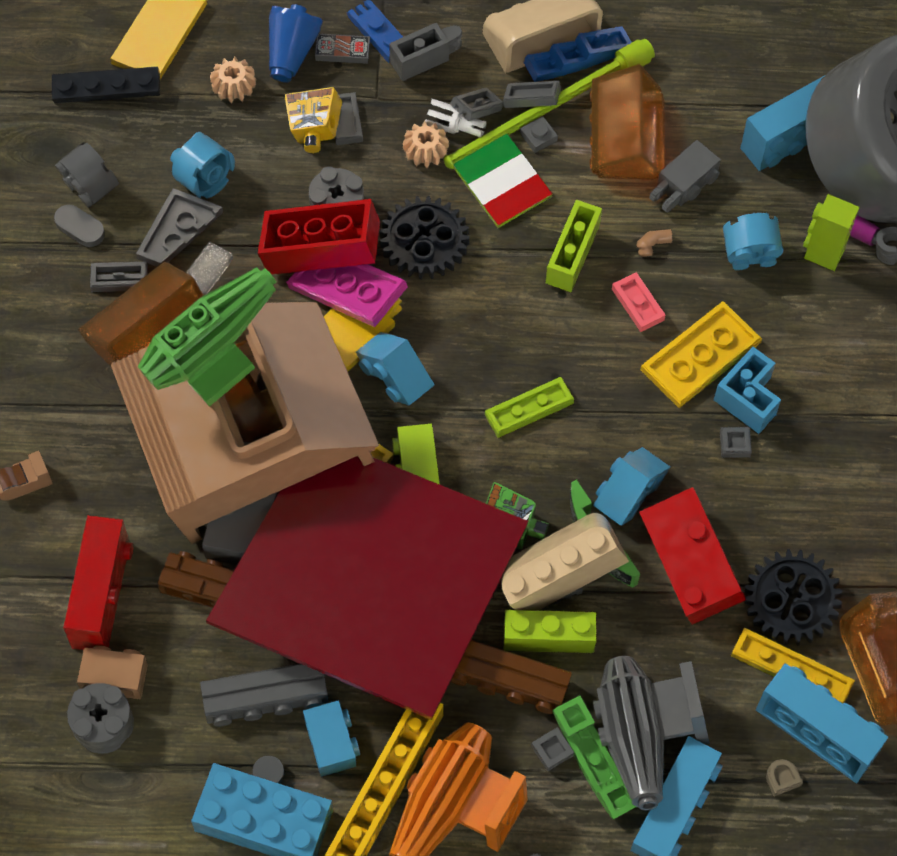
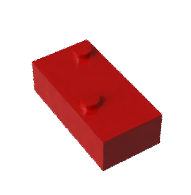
M371 199L265 211L258 255L264 268L271 275L375 264L380 219Z
M693 487L639 512L684 613L692 625L746 600Z
M87 515L63 626L72 649L84 650V647L93 648L94 646L109 648L126 560H131L133 554V543L129 541L122 519Z

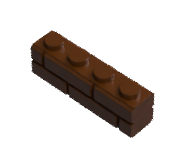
M180 551L179 554L170 552L160 575L158 586L160 593L213 608L234 570L224 568V565L216 560L209 559L207 562L196 560L193 554L185 551Z
M471 640L451 682L460 686H465L466 683L478 686L477 689L484 694L495 695L496 692L507 696L506 699L514 704L523 705L524 702L536 705L535 708L542 713L553 714V709L564 703L572 672Z

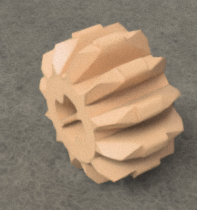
M234 56L233 60L228 62L223 58L222 65L215 64L214 71L210 75L214 94H218L221 101L228 98L231 104L236 98L243 102L244 95L251 96L252 88H255L256 78L254 77V69L252 66H248L245 59L238 62Z
M424 121L421 127L414 124L412 131L406 130L403 142V150L406 152L407 160H414L416 167L424 163L425 167L428 168L431 162L438 166L440 159L447 155V148H449L446 132L444 129H438L436 123L432 126H427V123Z

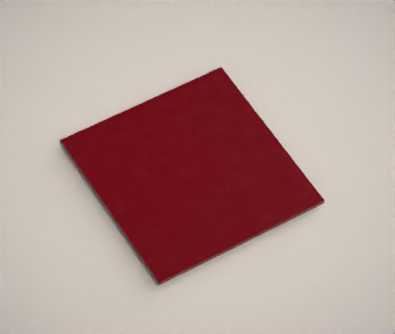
M355 456L280 490L206 619V623L432 720L529 521L376 458H373L375 462L363 466L359 457Z

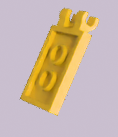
M400 298L393 304L376 327L333 308L323 316L347 372L360 361L355 353L358 349L380 332L388 334L395 327V321L392 318L402 310V307L399 305L402 302Z

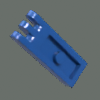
M371 0L364 1L365 8L361 4L355 7L358 15L351 9L347 12V16L364 36H370V43L390 63L389 43L403 36Z

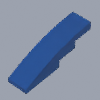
M623 26L578 33L575 41L552 44L549 51L526 55L523 62L534 82L581 71L615 58L616 51L632 42Z

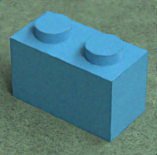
M339 700L303 710L305 724L320 776L356 767L355 756L360 755V750L356 737H349L347 728L352 727L347 709L341 710Z

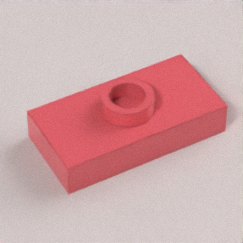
M637 272L612 284V291L640 332L665 321V313Z

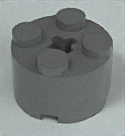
M87 142L78 145L54 165L63 176L62 180L71 191L76 190L80 194L78 197L87 208L97 203L119 185L112 170L107 169L104 165L105 161Z
M325 167L312 180L309 186L310 206L364 200L362 179L346 169Z
M96 683L74 692L68 706L67 718L76 740L93 753H110L120 748L121 744L130 737L134 727L132 711L127 698L121 690L110 684ZM99 716H102V721H96L99 719Z

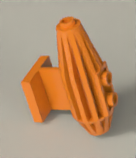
M465 723L445 739H438L433 748L429 747L426 750L422 759V768L419 773L414 772L408 781L407 789L409 796L389 856H429L458 823L486 836L487 847L499 852L528 800L526 776L514 771L511 778H508L489 769L492 736L485 729L474 723Z

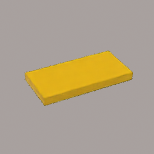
M147 0L110 58L111 64L123 69L158 66L161 80L206 7L207 0Z
M722 301L642 364L640 370L678 408H681L742 359L752 347H757L761 343L762 338Z

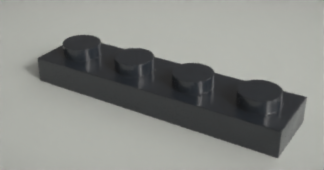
M158 66L52 74V100L54 103L160 96V70Z

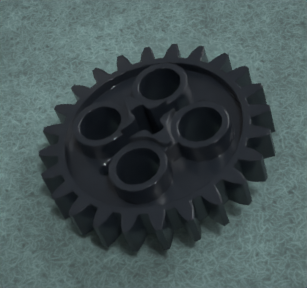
M416 196L415 203L412 204L408 199H405V207L396 204V213L392 211L387 212L388 220L382 221L383 229H380V247L383 248L384 258L390 257V266L398 264L399 273L407 269L408 277L417 272L420 280H422L424 273H428L429 277L434 279V272L438 271L441 276H445L446 267L454 271V262L461 264L462 255H467L469 226H465V217H459V209L451 211L450 202L442 206L441 198L432 203L430 196L426 197L425 202H421L419 196ZM423 219H429V220H431V221H429V222H423V221H421V220H423ZM407 234V235H410V236H409V237H401L400 235ZM441 237H446V238H449V239L443 241V240H440L439 238H441ZM424 252V253H427L428 255H426V256H420V255H418V254Z
M787 549L786 557L782 558L776 551L773 562L769 558L764 557L763 563L765 567L755 565L754 571L757 575L749 574L748 581L753 585H745V593L750 596L745 597L744 603L752 605L747 609L748 616L757 615L753 620V626L763 624L762 635L769 631L773 632L772 641L777 640L779 636H783L784 645L788 644L790 638H794L798 646L800 645L801 637H805L809 643H812L813 633L822 638L824 634L822 627L829 630L832 629L833 624L830 619L838 620L839 613L834 609H841L842 602L837 600V598L842 597V590L834 589L839 585L840 580L839 578L830 579L834 569L824 570V559L815 563L814 553H811L806 559L803 558L802 550H799L797 557H793L790 549ZM786 573L791 575L793 580L789 583H784L778 579V576ZM805 575L806 578L799 588L798 598L796 597L793 600L787 618L782 620L781 615L788 605V597L793 595L799 577ZM813 585L817 586L821 592L817 595H811L805 589ZM770 599H776L781 603V606L772 609L765 603ZM803 611L807 613L809 618L805 621H798L794 618L793 614Z

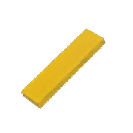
M746 628L743 629L731 654V657L773 677L776 676L785 663L790 667L795 666L801 669L806 674L807 679L815 685L826 687L832 693V697L842 704L845 703L855 682L854 679Z

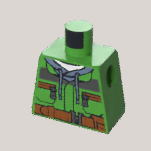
M494 482L486 504L529 521L516 549H523L527 535L543 540L549 523L534 519L536 503Z

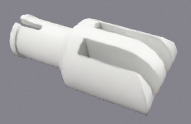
M435 99L431 100L432 105L453 111V114L450 116L429 109L428 115L450 123L449 126L425 119L427 126H432L436 123L438 129H444L445 132L451 134L458 133L460 130L479 138L483 136L484 131L476 129L474 126L485 129L486 121L478 119L467 121L465 119L466 115L457 112L459 107L453 108L450 104Z

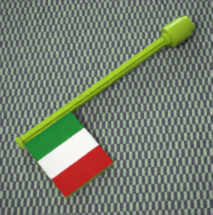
M647 39L633 41L615 52V58L612 63L562 90L557 105L534 106L454 153L444 156L445 166L457 172L497 228L548 200L553 195L509 135L616 73L624 72L629 75L649 64L651 59L655 57L651 43Z

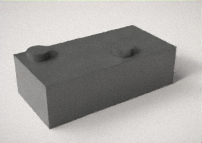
M244 441L245 446L250 444V442ZM280 491L209 522L202 544L205 559L238 565Z

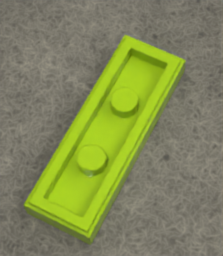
M559 377L485 410V416L497 438L574 404V398L563 379Z

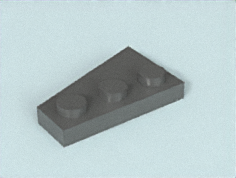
M173 188L136 252L137 259L143 262L147 261L148 264L161 269L164 268L223 213V207Z

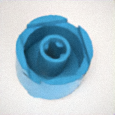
M202 132L195 133L182 148L174 150L170 158L171 162H173L172 175L174 179L199 198L201 196L210 198L219 193L229 181L226 178L229 169L233 172L235 167L233 154Z
M767 213L746 214L737 217V223L731 225L729 221L723 226L727 258L734 270L746 269L749 267V264L760 263L761 267L774 266L777 263L776 258L783 253L779 222L776 216H774V219H770Z

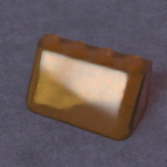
M640 64L593 78L592 90L590 91V100L592 102V113H590L592 158L589 164L591 171L599 178L640 180L659 178L660 171L665 168L664 97L660 86Z
M164 261L78 330L84 340L111 366L112 362L127 358L128 355H133V353H138L139 350L148 347L152 338L204 295L193 276Z

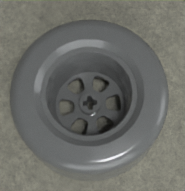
M897 35L882 40L831 69L816 86L806 115L807 148L813 167L824 187L832 196L859 206L858 216L880 223H897ZM890 112H892L894 115L893 123L891 120Z

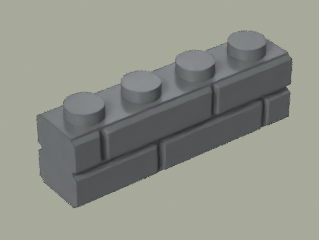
M302 664L200 682L207 723H213L217 727L229 725L233 719L244 718L245 721H254L262 718V714L274 712L275 715H286L291 713L293 708L305 707L307 710L328 702L324 674Z

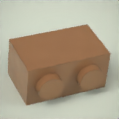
M105 646L84 647L77 680L78 686L82 689L96 683L110 684L118 687L126 698L141 699L148 667L145 655H141L139 651L131 649L116 652L111 651L110 648Z

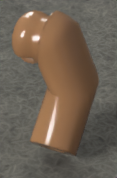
M671 229L645 233L637 241L639 256H652V246L655 244L672 243Z

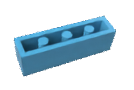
M688 736L663 784V800L658 803L656 808L649 811L630 851L639 856H678L682 845L677 842L681 834H689L696 818L691 816L695 807L702 808L709 795V791L705 790L709 779L715 782L723 765L718 763L721 752Z

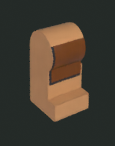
M39 451L29 454V459L16 463L12 467L0 469L1 500H12L53 484Z

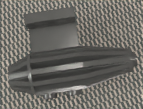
M618 656L606 663L600 688H597L599 700L593 701L597 719L603 720L604 727L598 728L602 747L608 746L610 755L614 760L632 804L641 810L654 809L663 800L664 740L695 734L697 741L703 744L710 743L692 661L679 664L682 677L652 683L633 657Z

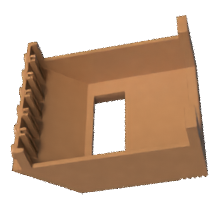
M317 302L265 303L241 336L234 342L236 345L242 341H248L283 426V429L246 446L225 394L209 407L186 381L157 390L138 369V365L148 347L139 350L138 353L128 355L127 358L112 362L113 373L166 513L191 544L202 540L198 527L355 456L359 457L363 466L375 462L371 451L375 450L379 443Z

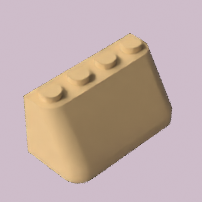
M530 0L525 3H518L499 13L490 14L483 24V35L506 74L524 67L523 61L526 55L547 52L552 44L575 41L578 33L601 30L603 11L595 0Z
M591 513L513 555L502 576V590L513 609L539 611L626 564L629 560L608 520L601 514Z

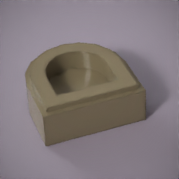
M776 760L771 763L767 770L766 779L773 796L803 785L797 768L788 760Z

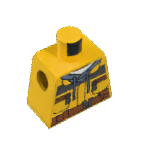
M334 87L285 94L291 133L298 143H304V150L306 152H319L321 141L331 140L336 136L342 107L340 96Z

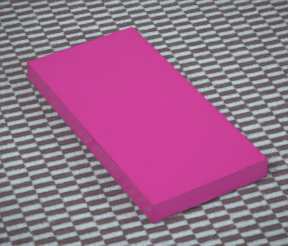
M369 264L295 272L286 282L289 289L373 327H376L408 287L405 280Z

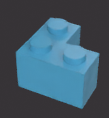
M380 332L355 352L360 359L359 366L368 376L372 375L383 380L387 386L386 393L394 402L411 405L434 386L433 381L407 339Z
M752 347L718 384L714 401L759 434L777 414L781 399L764 387L771 379L776 363L755 347Z
M643 447L634 452L629 451L624 458H617L611 466L610 472H612V475L608 481L605 480L597 489L596 495L598 498L593 506L619 525H624L632 520L645 497L657 490L670 466Z

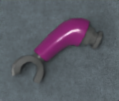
M857 215L850 236L869 246L875 244L877 258L884 264L894 265L897 262V247L888 246L885 243L897 241V227H887L880 230L878 226Z

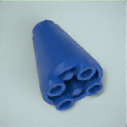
M293 4L291 8L271 7L269 15V69L271 71V78L280 82H291V78L296 75L321 31L323 20L306 13L307 9L300 5Z

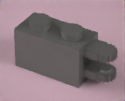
M436 22L389 43L390 63L400 79L404 81L449 61V54L462 47V30L457 25H450V27L440 29Z
M696 140L660 171L657 187L651 192L649 198L655 202L667 194L669 198L662 205V209L665 212L671 211L678 204L682 206L688 200H694L701 192L702 187L707 183L709 185L718 178L721 159Z

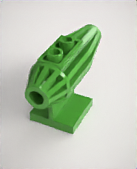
M256 267L200 297L152 338L138 365V369L157 390L186 381L210 407L255 369L253 363L234 342L241 336L276 291L273 286L276 283L275 278L266 268L260 271Z

